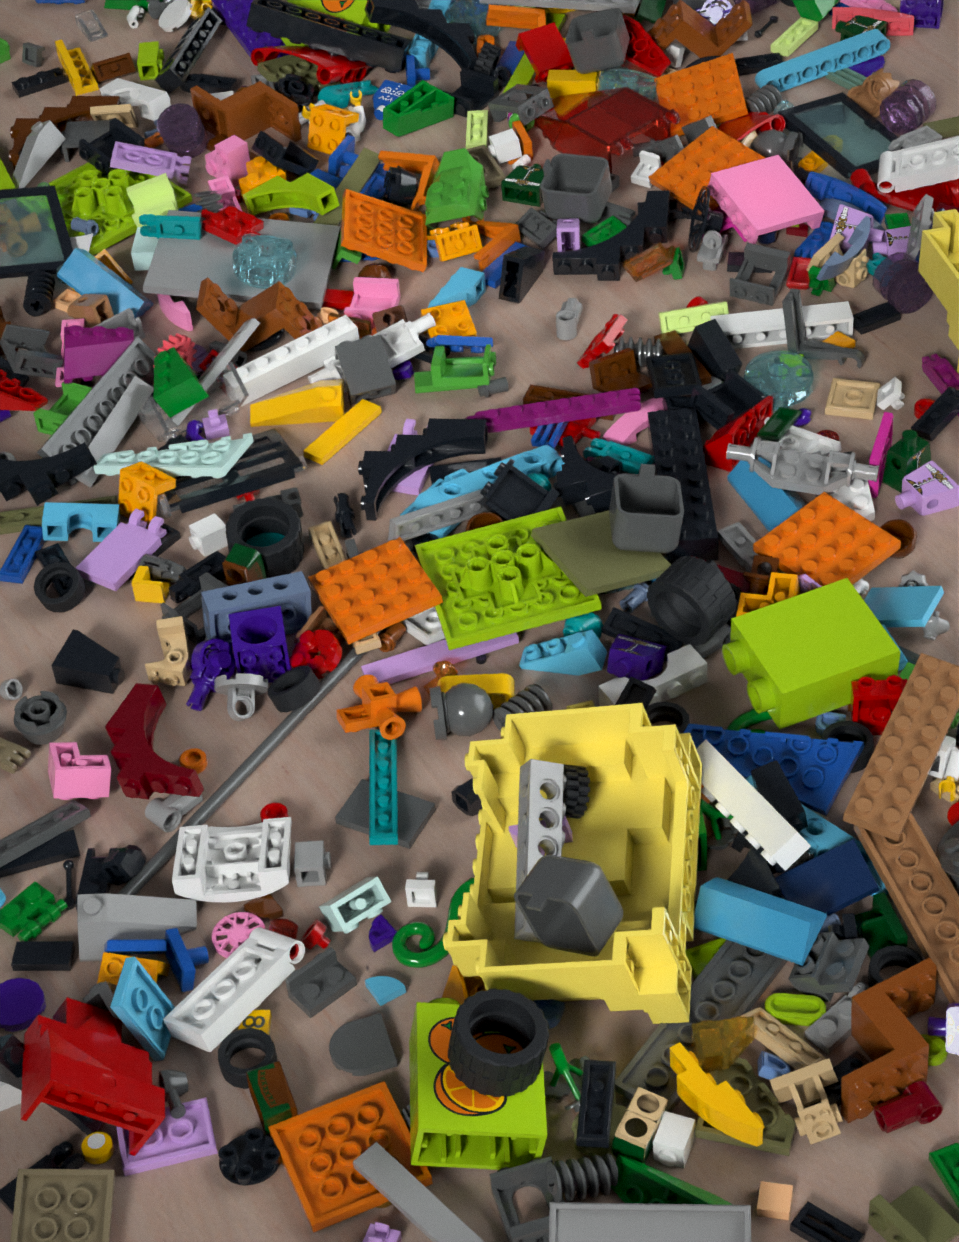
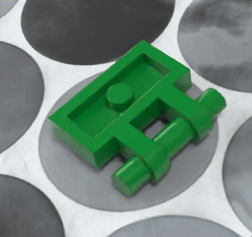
M34 881L0 909V928L12 937L17 935L21 942L28 941L31 938L35 939L42 933L41 929L48 923L58 920L61 917V913L68 906L63 899H59L56 902L54 894Z

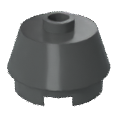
M40 691L41 695L33 696L27 699V696H24L14 708L15 727L33 744H49L57 740L64 730L67 716L66 706L59 700L56 694L48 691Z

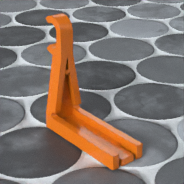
M489 4L486 25L524 29L538 28L546 25L545 9Z
M381 150L378 158L385 163L383 166L384 170L389 171V167L401 166L412 173L421 174L410 210L422 213L418 209L421 205L425 204L428 188L433 183V177L439 165L437 157L435 155Z
M470 216L462 218V222L469 221V225L477 224L480 234L492 238L489 243L474 255V259L480 260L479 269H477L479 272H482L515 242L521 243L517 224L484 221V217L483 220L476 222L471 221Z

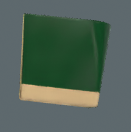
M641 1087L637 1088L615 1132L611 1145V1152L614 1156L618 1157V1154H623L645 1164L653 1148V1141L663 1114L667 1109L668 1099ZM639 1108H641V1109H643V1110H646V1111H648V1112H650V1113H645V1112L641 1111ZM632 1118L641 1119L647 1125V1132L641 1137H633L626 1132L625 1123Z

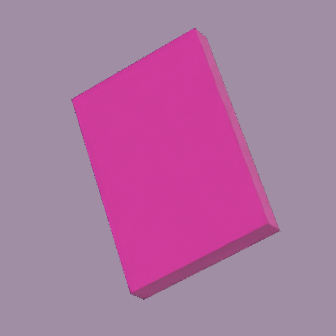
M884 412L869 460V465L879 466L877 482L868 480L872 498L878 497L887 451L892 446L894 415L889 412Z

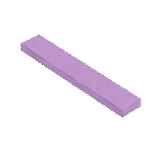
M517 633L453 650H449L446 640H442L363 665L361 669L363 675L375 676L378 683L388 682L393 684L519 643V637Z

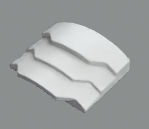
M291 817L263 819L262 823L241 827H208V825L180 827L172 875L174 893L193 900L225 903L259 898L283 888L289 884Z

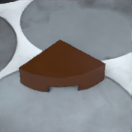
M271 894L255 898L243 905L245 912L258 917H269V920L284 916L283 909Z

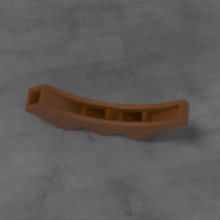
M72 96L67 107H44L39 118H16L14 125L10 129V135L14 142L12 150L9 151V161L13 163L14 170L27 136L32 132L31 128L39 121L45 122L50 120L62 134L67 122L94 121L90 114V107L121 105L120 96Z

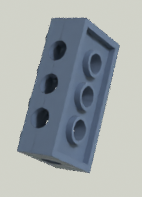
M302 571L201 592L204 631L207 639L223 640L228 642L230 647L232 646L229 614L281 606L286 635L297 633L301 630L312 614L311 590Z

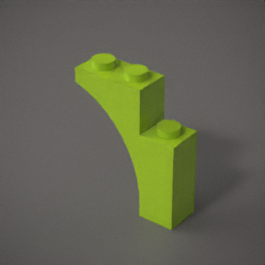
M309 173L292 182L277 175L243 194L248 212L251 215L281 208H303L324 215L340 206L334 187Z

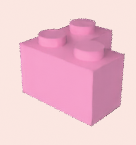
M233 135L214 145L215 150L206 154L205 159L206 170L210 175L215 178L228 175L235 188L239 186V179L248 175L246 162L250 161L247 142Z
M77 742L49 743L48 775L54 798L71 800L73 798L99 799L101 797H109L111 766L108 755H80Z

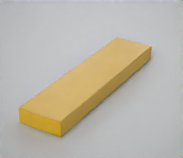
M362 399L303 450L304 457L323 465L382 413L381 406Z

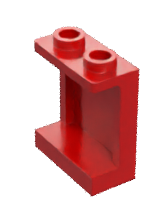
M554 22L518 34L515 46L519 52L524 50L536 73V83L547 82L549 70L573 69L574 65L567 45Z

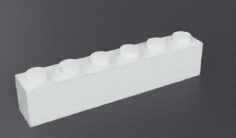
M848 301L802 306L807 341L809 338L825 340L837 331L848 337L853 336L854 318ZM783 308L710 316V320L716 319L733 349L787 344Z
M344 315L226 373L230 394L242 407L324 366L323 361L335 355V346L343 341L353 342L360 340L357 326L347 315Z
M705 740L696 749L702 762L701 784L704 787L701 789V792L711 802L715 799L718 800L715 807L726 818L730 815L733 816L730 822L741 834L745 830L748 832L745 838L757 850L761 846L764 848L760 854L772 866L778 863L786 871L811 845Z

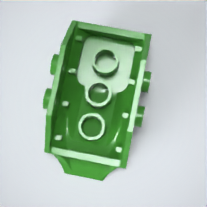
M462 148L443 153L434 174L433 183L428 188L425 201V225L432 229L437 228L438 222L467 216L483 220L484 211L487 210L486 198H489L488 188L485 185L483 165L478 163L469 154L467 149Z

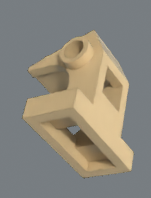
M839 233L834 235L813 255L807 271L809 272L812 266L822 269L824 263L834 252L843 256L844 254L840 247L845 237ZM864 248L861 254L852 260L846 271L833 277L836 282L842 286L855 288L866 279L868 274L866 263L869 260L866 257V249Z
M179 616L156 620L165 659L145 664L148 679L153 684L161 682L169 686H186L192 670L190 647L183 618Z
M829 1058L770 1080L779 1104L794 1099L799 1117L794 1118L801 1137L807 1135L810 1144L841 1134L837 1123L843 1122L838 1106L836 1103L830 1105L824 1087L838 1082ZM821 1101V1103H818V1104H815V1105H813V1106L804 1108L805 1106H808V1105H810V1104H814V1103H816V1102Z

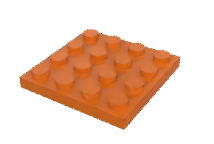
M733 53L654 79L667 138L677 134L678 136L685 135L681 127L710 115L716 125L748 114Z
M711 126L651 174L649 180L651 184L662 191H669L670 196L693 210L701 188L709 184L711 173L765 159V157ZM710 195L709 207L711 210H714L719 204Z
M345 189L342 201L341 246L348 250L364 253L370 257L386 260L392 264L405 266L411 270L424 272L427 267L426 215Z
M826 492L820 494L753 544V551L758 555L778 558L779 569L786 574H796L798 576L806 574L820 586H825L848 578L853 585L901 548L900 540Z
M401 537L396 540H390L387 543L308 577L312 589L348 645L443 603L440 592Z
M385 1081L268 1127L313 1233L389 1201L353 1167V1161L375 1142L380 1144L425 1187L433 1184L432 1176L427 1166L411 1165L410 1132Z

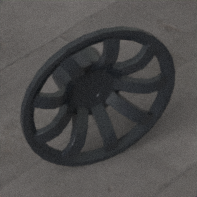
M708 186L701 188L693 209L688 239L690 252L697 250L703 234L712 230L719 233L722 227L723 212L713 211L709 207L710 191ZM697 209H699V211L701 212V215L696 214V213H697ZM695 220L702 222L700 224L694 225Z

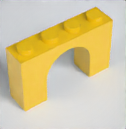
M575 69L549 70L547 88L550 97L596 99L597 92L601 91L603 71L580 74Z

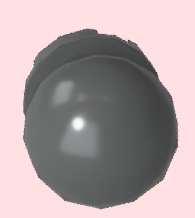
M772 129L761 132L751 143V149L765 158L779 155L793 173L798 169V163L802 160V157H798L799 147H803L802 133L791 131L787 137L783 132Z
M461 683L452 686L446 693L441 692L440 686L429 688L431 707L437 708L438 719L433 721L436 740H447L446 733H450V731L458 736L471 737L484 730L490 724L493 704L487 692L479 686Z

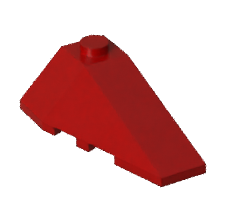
M624 15L623 19L630 41L625 61L621 66L656 78L660 77L671 64V61L638 21Z
M0 369V410L36 411L48 404L47 398L31 388L21 387L19 380L7 378V373Z
M767 396L717 430L711 439L707 440L704 444L705 464L731 472L740 460L726 459L728 444L751 447L755 437H758L757 433L765 425L764 420L767 417L771 418L773 415V397Z

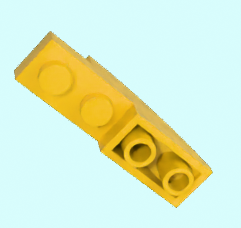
M680 1042L670 1047V1067L677 1074V1094L685 1104L699 1117L726 1135L756 1147L762 1145L764 1123L757 1112L752 1113L747 1107L741 1092L738 1089L734 1090L727 1081L717 1085L710 1073L705 1074L701 1069L695 1054L692 1051H687Z

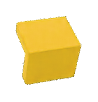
M138 566L131 582L135 601L165 603L170 591L169 587H171L169 582L151 581L148 566Z

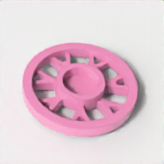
M236 912L225 916L213 929V946L218 954L228 958L249 938L250 933L255 928L261 927L266 929L265 925L258 916L249 912ZM238 919H245L243 924H236ZM254 922L258 924V926L254 928H248V926ZM228 923L232 925L229 929L223 928ZM227 935V938L217 941V936ZM229 943L233 946L230 952L224 950Z

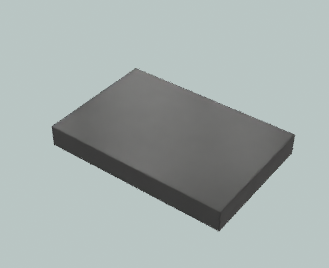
M361 779L336 815V824L369 835V781ZM397 791L398 845L410 849L435 812L436 807L435 803Z

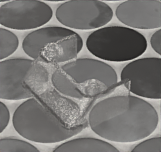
M231 361L206 391L209 397L196 403L179 426L171 429L168 428L165 421L169 416L158 403H155L152 396L147 398L138 415L159 442L164 441L166 444L167 440L171 437L175 438L177 435L186 432L187 424L191 420L202 422V418L209 417V410L217 409L218 415L227 414V416H232L240 411L239 407L244 403L249 394Z

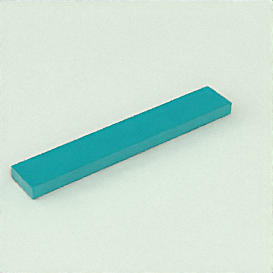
M379 729L369 730L370 845H398L397 739H384Z

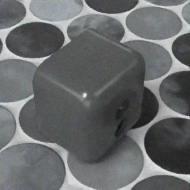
M611 8L580 15L572 19L565 42L575 70L580 74H588L620 67L625 61L630 37L621 10L619 8Z
M566 153L554 156L551 162L550 159H546L543 166L544 177L540 187L547 216L555 220L579 218L582 223L597 222L601 218L612 192L608 161L603 157Z
M641 464L639 474H619L614 478L609 516L612 542L620 550L669 553L678 546L684 516L681 485L673 477L654 475L655 465Z
M545 855L536 862L514 893V899L536 938L545 946L553 949L594 957L598 956L623 918V908L602 868L597 863L591 861Z

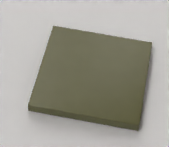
M609 511L534 528L531 533V537L585 597L657 579L671 565L661 553L624 551L616 548L612 542Z

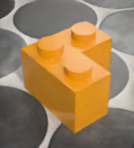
M262 156L255 157L253 160L246 162L248 175L239 179L242 201L245 203L243 194L277 175L287 180L286 173Z
M771 572L767 595L741 593L736 617L799 595L798 575Z

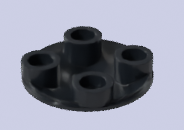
M258 1128L249 1129L244 1135L222 1146L218 1152L219 1167L222 1175L228 1181L237 1185L248 1186L261 1183L270 1178L277 1171L281 1163L280 1152L276 1148L272 1137L263 1134L262 1130Z

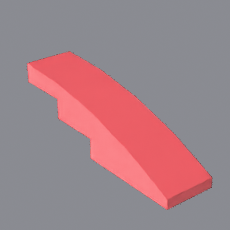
M832 7V29H835L838 21L848 22L855 16L860 15L887 22L886 36L913 35V15L871 8Z

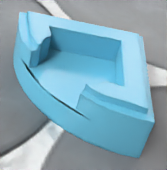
M375 976L365 980L366 988L380 1006L406 993L405 985L392 977Z

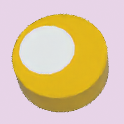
M105 1132L89 1134L81 1145L85 1160L91 1164L105 1163L114 1153L112 1139Z

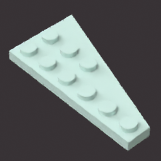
M252 433L243 434V439L231 440V436L221 437V440L214 443H208V440L205 439L170 444L169 449L157 451V447H149L146 451L134 454L133 450L103 454L93 467L95 474L113 476L120 474V469L142 461L171 477L191 476L192 478H198L201 476H212L213 478H222L254 440Z

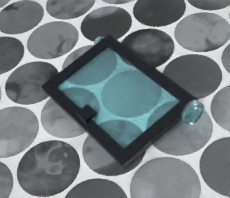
M843 92L798 106H794L788 100H783L777 104L773 114H779L784 118L787 130L802 133L803 143L846 179H849L851 174L857 169H866L869 175L877 173L880 155L885 151H889V144L894 139L899 138Z
M41 182L37 187L0 190V279L27 277L31 272L45 271L57 275L73 252L55 186H50L47 182ZM57 277L60 283L66 284L64 281Z

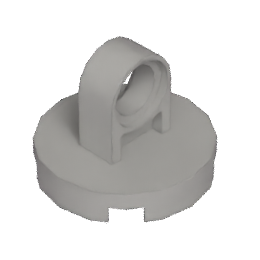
M239 673L236 674V678L227 680V675H221L214 680V690L217 693L227 695L229 716L235 721H244L254 713L255 695L268 691V679L263 680L261 675ZM238 701L246 705L247 712L245 715L237 713L235 705Z

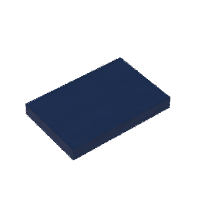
M854 839L775 877L785 900L824 912L827 916L880 891Z

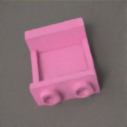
M355 277L353 281L354 296L350 307H345L344 315H347L357 328L373 329L375 327L372 317L373 313L398 306L400 300L399 280Z

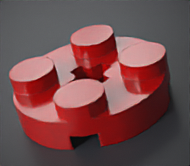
M307 630L300 635V642L296 644L289 661L293 668L309 666L316 677L320 679L323 678L321 674L327 670L331 673L337 667L342 657V647L339 644V640L328 630H315L313 632ZM318 651L321 652L320 655H315V657L313 658L315 653H317Z

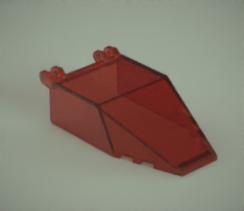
M623 87L558 96L552 99L554 107L537 117L534 125L542 131L545 139L548 138L553 149L566 154L603 157L608 161L609 171L612 174L611 154L621 156L624 153V149L628 151L633 149L634 145L631 139L640 134L655 139V141L671 137V123L678 124L680 117L674 109L668 110L634 90Z

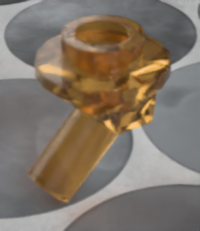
M449 661L436 662L433 665V671L437 677L423 687L430 695L429 688L437 686L440 678L458 675V671Z

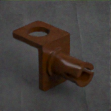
M402 305L372 314L377 333L402 319L408 322L404 306Z
M754 556L751 573L743 572V577L750 584L749 594H764L765 587H769L771 573L768 576L758 574V567L762 563H769L772 566L771 572L777 573L779 568L778 558Z

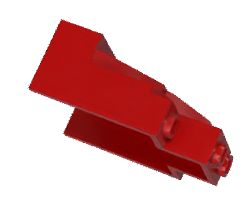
M67 997L53 1015V1019L38 1015L24 1033L23 1048L25 1050L23 1053L20 1120L27 1121L41 1102L129 1130V1154L135 1156L165 1119V1089L152 1085V1062L149 1061V1052L122 1043V1021L113 1018L109 1011Z

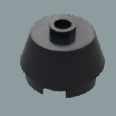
M286 74L284 78H280L276 82L275 91L295 102L300 113L303 106L306 107L313 101L314 88L311 83L307 85L301 81V76Z
M401 166L389 167L390 172H386L383 188H386L387 197H384L383 201L400 207L411 205L418 188L416 175Z

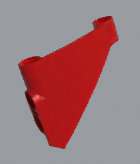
M268 46L256 48L251 52V61L255 66H258V63L276 59L281 52L318 65L317 80L323 85L338 81L342 84L362 81L367 69L371 68L365 62L359 60L358 62L348 60L346 56H333L328 54L326 50H314L306 46Z
M748 112L747 115L721 123L718 129L739 142L752 131H755L757 135L772 129L783 132L785 120L779 114L769 115L767 112Z
M857 169L850 176L853 186L865 191L877 200L912 212L925 194L933 198L932 208H934V212H936L940 203L959 207V179L898 193L895 190L883 193L877 189V183L872 180L866 169Z

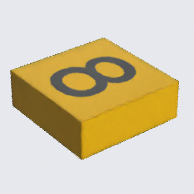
M253 1010L238 1026V1030L254 1028L262 1030L269 1035L272 1018L271 1010Z

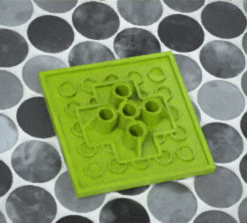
M88 162L44 186H55L69 238L85 235L82 232L71 229L73 218L79 217L87 221L94 220L98 224V233L92 237L89 249L90 254L97 255L103 249L113 246L117 242L136 233L137 226L132 218L135 210L126 188L156 176L124 169H114L107 176ZM170 181L174 189L178 209L193 202L190 193ZM46 195L27 196L16 200L18 208L28 215L35 213L40 223L57 234Z
M561 506L415 545L421 567L442 596L443 603L434 607L449 650L602 609L598 594L585 597L531 537L532 529L567 521Z

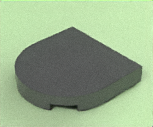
M381 1013L342 1025L334 1032L330 1039L329 1051L332 1063L337 1069L352 1073L353 1076H365L398 1066Z

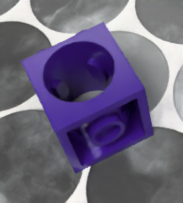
M900 0V13L913 15L914 27L939 29L944 0Z
M281 606L229 614L233 653L238 674L261 675L263 680L268 679V683H271L283 673L291 670Z

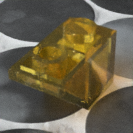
M737 1016L725 1020H705L700 1023H692L693 1051L698 1059L699 1066L704 1072L729 1069L754 1040V1016Z

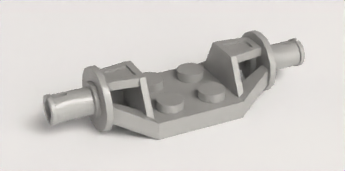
M756 437L751 447L729 443L726 459L747 461L750 464L749 472L755 471L772 488L817 495L823 492H831L844 485L850 487L851 480H854V478L877 482L879 470L878 465L857 463L855 452H851L850 455L830 450L829 457L819 454L801 453L794 450L780 449V442L759 441V438ZM758 457L772 462L771 469L759 462ZM846 470L845 474L830 478L831 472Z

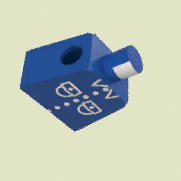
M385 80L373 96L375 117L378 120H383V108L410 90L412 86Z

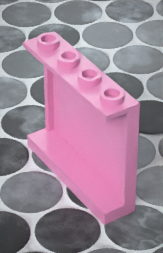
M779 155L711 173L708 184L710 195L713 196L720 205V208L725 211L732 223L740 230L743 237L751 244H756L759 235L807 222L811 229L819 228L824 214L823 208Z

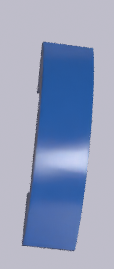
M812 171L809 172L804 187L814 198L820 201L825 198L845 201L872 215L878 223L882 224L887 207L875 197L839 179Z

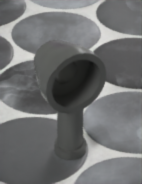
M175 1070L159 1071V1086L165 1089V1102L167 1101L169 1104L170 1114L175 1119L181 1118L185 1115L186 1109L181 1103L179 1096L189 1090L187 1075L185 1072Z

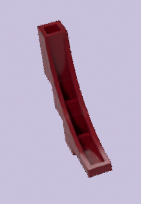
M136 683L105 726L114 744L110 752L120 770L116 778L125 796L130 798L149 800L153 792L200 797L204 788L194 769L172 764L154 752V732L158 720L167 706L158 685Z

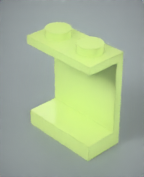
M166 173L126 188L127 194L134 206L135 214H132V218L137 227L144 226L139 223V217L143 214L167 216L169 210L178 211L174 189Z

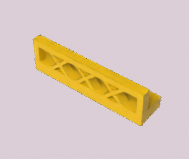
M62 39L55 41L58 59L75 95L99 90L98 84L80 47L67 50Z

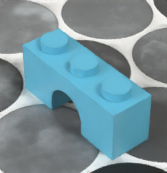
M45 502L42 517L43 540L68 541L69 534L73 530L85 528L92 531L93 542H102L120 524L119 504Z

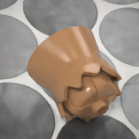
M883 68L868 76L862 85L851 88L847 96L870 115L877 118L884 108L898 102L896 99L900 95L897 91L900 82L893 80L891 73H883Z

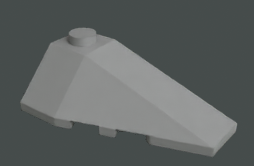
M50 120L45 122L39 121L31 128L32 132L27 136L11 178L16 189L25 188L65 140V137Z
M110 893L79 894L77 897V924L80 962L102 961L104 944L108 940L165 939V932L168 929L177 928L180 935L196 930V900Z

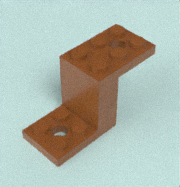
M679 0L676 4L670 6L662 18L657 19L654 26L647 33L662 51L676 39L699 58L721 56L753 25L749 3L742 0L739 4L734 5L730 13L725 18H721L715 27L685 2Z
M261 81L221 101L197 85L190 88L196 122L215 136L222 134L229 138L236 135L240 139L246 140L260 131L272 127L294 142L302 139L298 105Z
M208 277L201 281L196 310L228 341H230L245 321L255 318L260 323L239 349L240 351L245 352L283 328L294 339H297L323 326L321 320L315 317L308 310L307 306L300 302L293 295L292 291L280 281L237 307L233 299L228 298L222 292L218 284L213 283Z
M930 957L852 997L851 1035L872 1062L843 1076L841 1079V1115L847 1123L867 1117L874 1110V1106L901 1096L909 1085L918 1081L927 1082L929 1044L907 1018L919 1011L924 1012L935 1004L937 966Z

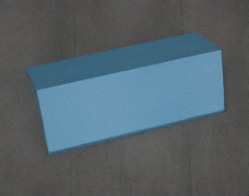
M75 248L57 273L58 278L80 295H107L114 316L130 308L135 319L141 317L154 304L84 249Z
M758 457L759 462L771 469L772 462ZM740 460L727 476L729 483L769 532L807 505L796 491L772 488L755 471L749 472L750 464L747 461Z
M716 877L700 885L695 909L694 928L803 966L827 915L824 912Z

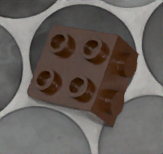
M626 348L589 362L592 387L601 393L638 388L640 393H645L649 388H652L649 377L636 371L633 349Z

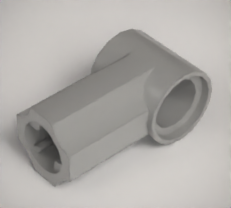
M568 298L566 302H563L561 310L556 314V334L561 340H571L577 336V325L583 306L576 298Z
M170 794L165 799L155 798L147 805L145 816L164 832H172L179 826L182 816L203 801L202 794L200 797Z

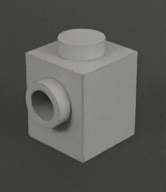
M324 841L295 842L294 871L297 887L326 885V869H331V853L325 852Z

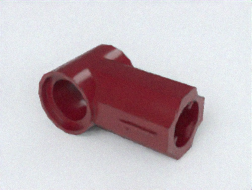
M925 1081L915 1082L909 1085L901 1096L874 1106L877 1124L886 1133L916 1121L920 1124L930 1123L937 1119L943 1111V1106Z

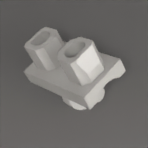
M713 230L707 231L704 234L703 242L697 255V261L703 262L704 270L715 271L728 241V235L721 236L720 233Z

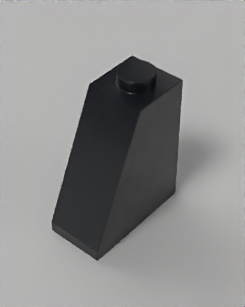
M524 246L503 255L499 299L521 303L543 272L545 250Z
M716 319L695 326L687 346L709 374L720 379L722 382L726 380L729 371L733 370L738 374L743 363Z
M74 629L51 665L56 684L114 694L118 685L122 684L125 675L118 656Z

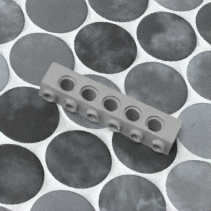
M530 759L520 767L516 891L536 862L543 857L539 852L538 846L544 849L546 855L561 856L562 847L565 842L562 820L566 812V805L563 803V791L566 787V775L563 774L564 764ZM540 790L546 793L547 799L541 795ZM539 818L545 821L547 827L541 825ZM515 902L514 939L541 943L534 935Z

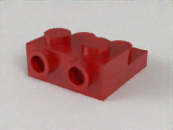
M892 675L887 677L886 680L862 677L858 681H851V721L864 725L873 735H882L904 690L907 679Z

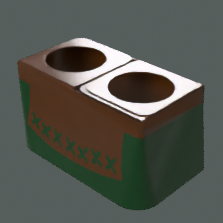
M235 543L222 563L228 586L267 578L262 556L255 549Z
M280 1061L246 1072L249 1091L264 1133L270 1137L269 1126L298 1115L297 1107Z

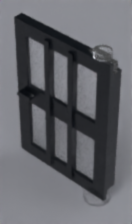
M275 428L252 435L254 442L224 477H173L176 479L175 488L157 497L160 512L163 518L167 519L172 517L171 512L180 510L181 513L189 512L295 478V473L307 469L303 456L297 457Z

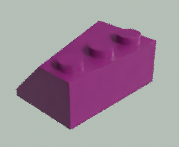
M78 325L64 327V384L72 383V379L75 378L91 381L95 376H103L134 340L133 329L125 327L109 329L102 326L84 328Z

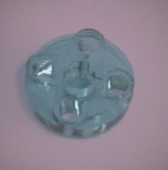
M459 0L452 4L445 12L447 22L469 23L475 35L473 44H477V38L482 35H492L495 38L501 28L500 26L486 25L489 4L480 3L479 0Z
M612 68L602 70L598 80L597 95L626 105L647 103L655 100L657 79L654 82V76L631 69Z
M246 234L233 250V271L240 281L255 288L267 289L278 281L285 285L293 279L297 269V253L293 248V242L286 238Z
M770 351L754 357L746 366L744 379L766 397H773V411L775 412L779 407L790 408V406L802 402L813 392L812 367L799 354L789 351Z

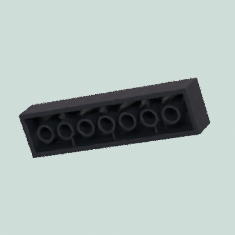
M254 0L251 3L246 24L247 27H251V30L262 33L264 31L270 33L274 38L280 39L283 37L290 39L289 41L294 44L303 43L309 45L308 47L314 50L323 49L333 56L343 55L353 62H358V60L365 62L369 67L376 68L379 66L385 68V71L389 73H399L406 64V55L409 54L412 40L282 0Z
M696 408L648 412V436L653 465H655L654 475L676 472L683 490L685 503L679 543L674 551L666 553L667 561L673 564L683 556H694L706 561L710 559L716 561L718 560V533Z

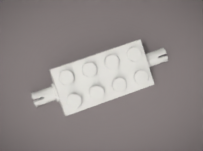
M427 313L413 322H405L402 319L373 336H381L390 367L393 368L425 351L423 343L418 338L419 334L431 327H435L436 323L433 316ZM335 355L323 361L324 369L308 376L310 384L320 380L344 379V393L348 392L339 359L336 360Z

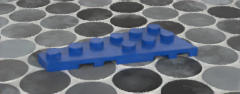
M688 724L684 733L691 734L696 749L707 740L745 779L751 775V770L777 760L800 803L827 816L864 748L863 741H854L853 743L840 742L834 738H828L827 740L811 739L805 735L765 732V734L753 733L747 729H740V731L724 730L718 726Z

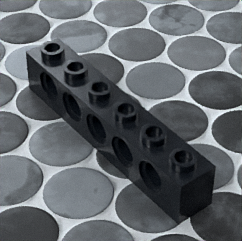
M207 7L192 20L155 78L159 86L168 94L184 83L222 22L210 7Z

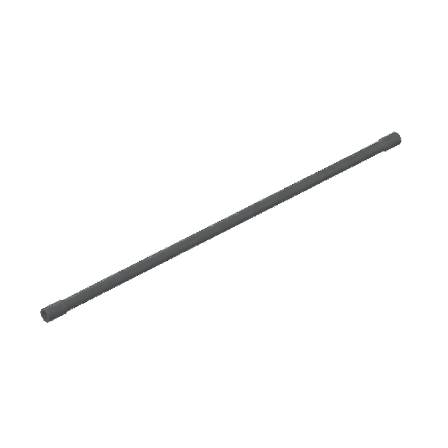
M387 627V628H385V629H383V630L378 631V632H377L378 636H379L381 633H385V631H386L389 627ZM353 647L339 662L337 667L331 673L329 672L320 682L321 688L318 694L304 706L293 710L182 827L203 825L367 652L357 655ZM179 830L117 894L136 895L176 853Z

